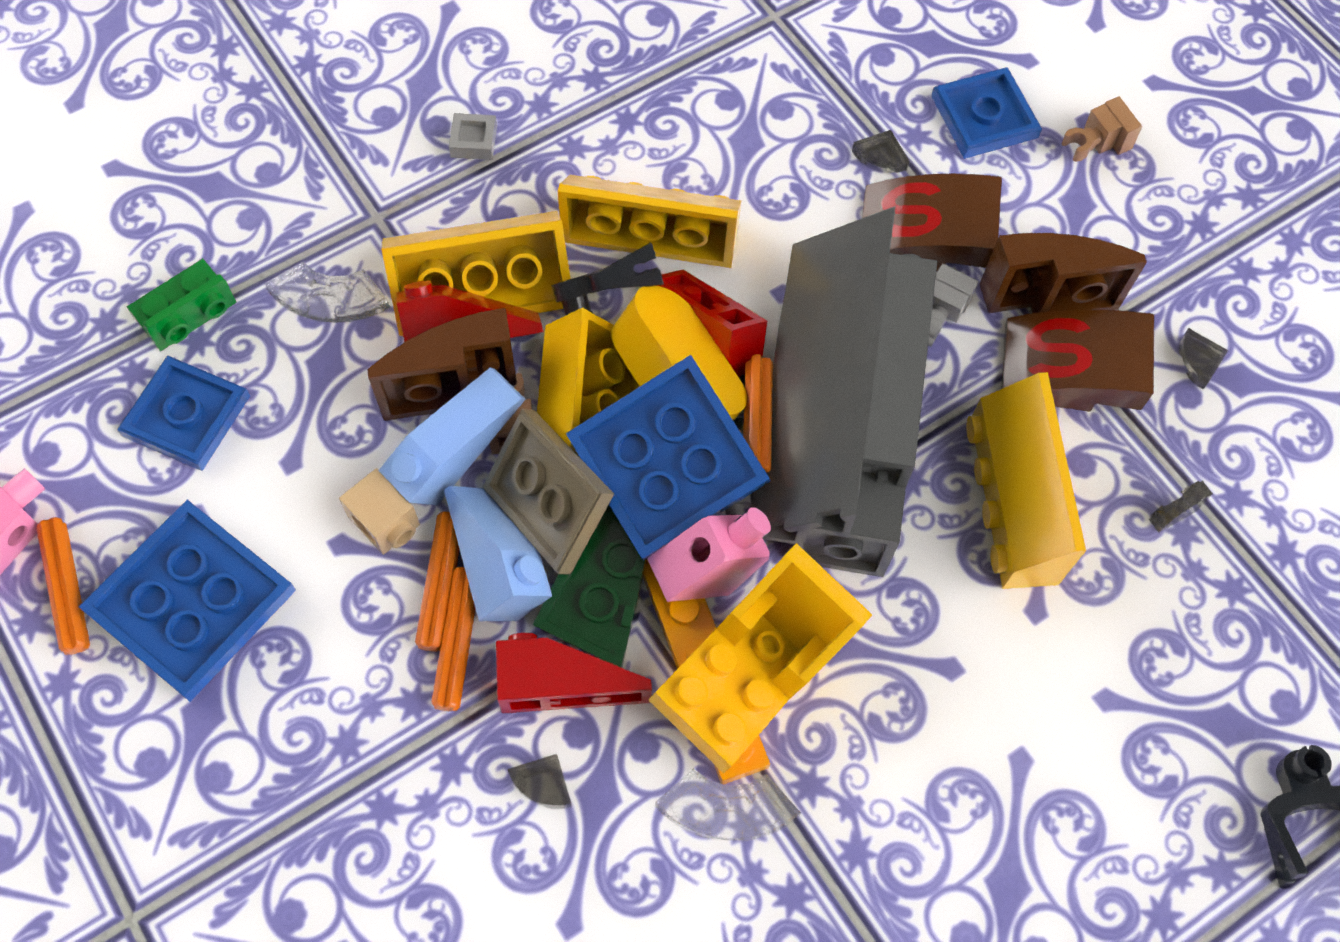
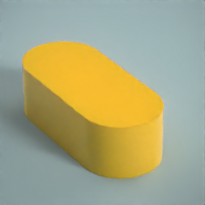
M655 285L641 287L611 330L612 342L638 385L642 386L691 355L734 421L747 403L745 387L694 310L681 296L669 289Z

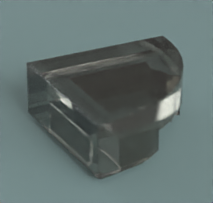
M891 130L853 142L852 153L865 165L870 163L886 168V172L890 173L906 171L908 168L909 160Z
M1190 328L1182 336L1178 349L1188 370L1187 376L1201 389H1204L1228 352L1224 347Z
M1203 480L1188 486L1181 491L1182 496L1164 507L1161 505L1150 515L1151 518L1149 520L1158 533L1194 514L1211 497L1213 493Z
M557 754L507 769L516 789L532 802L551 809L572 807Z

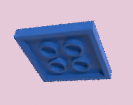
M691 355L566 433L583 462L614 493L609 506L643 560H646L702 518L718 515L771 481Z
M187 499L79 608L185 699L191 702L288 600L296 589L290 581Z

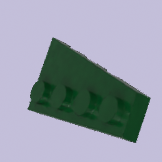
M609 505L571 574H558L550 589L552 597L543 603L532 625L601 660L623 668L646 560L641 558Z

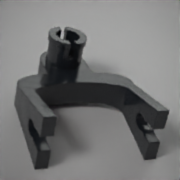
M648 243L603 269L551 285L556 302L562 303L565 315L582 307L593 313L587 296L589 293L614 288L664 285L658 267L645 269L640 273L633 270L636 264H645L647 261L656 259L652 243Z
M1310 745L1309 749L1304 746L1299 750H1294L1278 763L1276 776L1283 794L1271 800L1262 808L1260 813L1279 887L1290 886L1296 882L1295 878H1302L1308 874L1306 866L1287 830L1285 818L1298 812L1314 809L1340 811V785L1331 786L1327 776L1332 767L1331 758L1324 749L1316 745Z

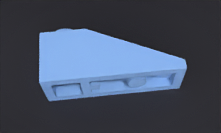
M490 367L411 431L378 471L409 503L438 506L445 497L444 490L448 486H454L526 399L499 372Z
M448 486L444 493L478 620L519 621L552 597L540 553L484 488Z

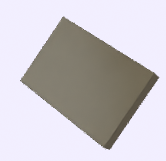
M521 409L483 485L484 490L557 574H571L614 495L535 410Z

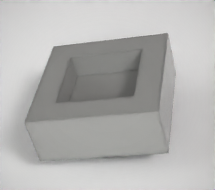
M454 113L449 141L450 157L493 160L497 131L496 115Z

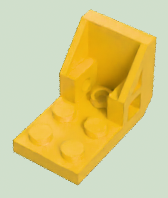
M796 543L648 701L718 769L725 773L788 700L801 690L864 626L872 614Z

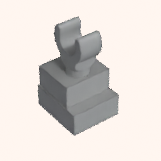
M943 263L935 278L928 342L930 347H932L939 335L946 318L957 323L961 314L966 311L979 282Z

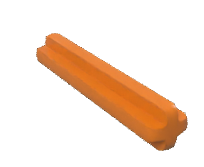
M755 354L751 357V360L745 363L747 403L744 408L743 437L767 473L771 470L773 362L770 358H762L760 354Z
M446 511L440 512L436 518L415 638L418 649L431 652L440 651L454 569L457 568L460 550L450 512Z
M52 517L49 520L40 521L36 530L58 648L65 655H74L88 650L90 640L84 611L79 608L82 600L67 524L61 518Z
M457 567L453 571L431 701L435 709L448 712L457 711L461 705L476 609L465 567Z

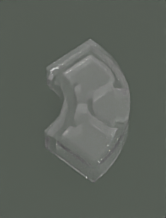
M302 261L265 283L268 292L278 303L289 311L311 320L332 323L351 322L369 318L390 308L388 299L364 269L345 276H328L314 271Z
M693 768L655 802V807L674 824L690 833L707 839L748 841L762 838L786 827L801 814L767 774L749 784L727 786L709 781Z

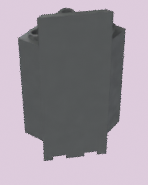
M896 206L792 245L773 359L771 470L767 472L771 481L752 493V505L750 506V508H757L762 511L770 522L771 530L762 537L763 539L792 544L791 548L797 543L821 567L884 577L900 543L905 491L915 468L937 260L924 259L915 254L899 255L890 253Z

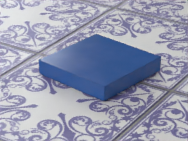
M1008 67L933 87L931 97L964 159L1034 140L1040 136L1042 128Z
M167 355L117 430L126 439L203 471L250 398V394L247 388Z

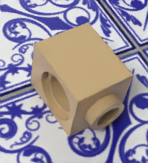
M377 468L339 497L347 517L383 555L391 548H399L405 545L415 534L416 528L420 526L414 506L396 490Z

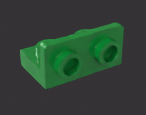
M202 258L126 307L161 352L170 345L183 341L190 332L207 321L220 317L229 307L237 302L226 280L222 275H217Z

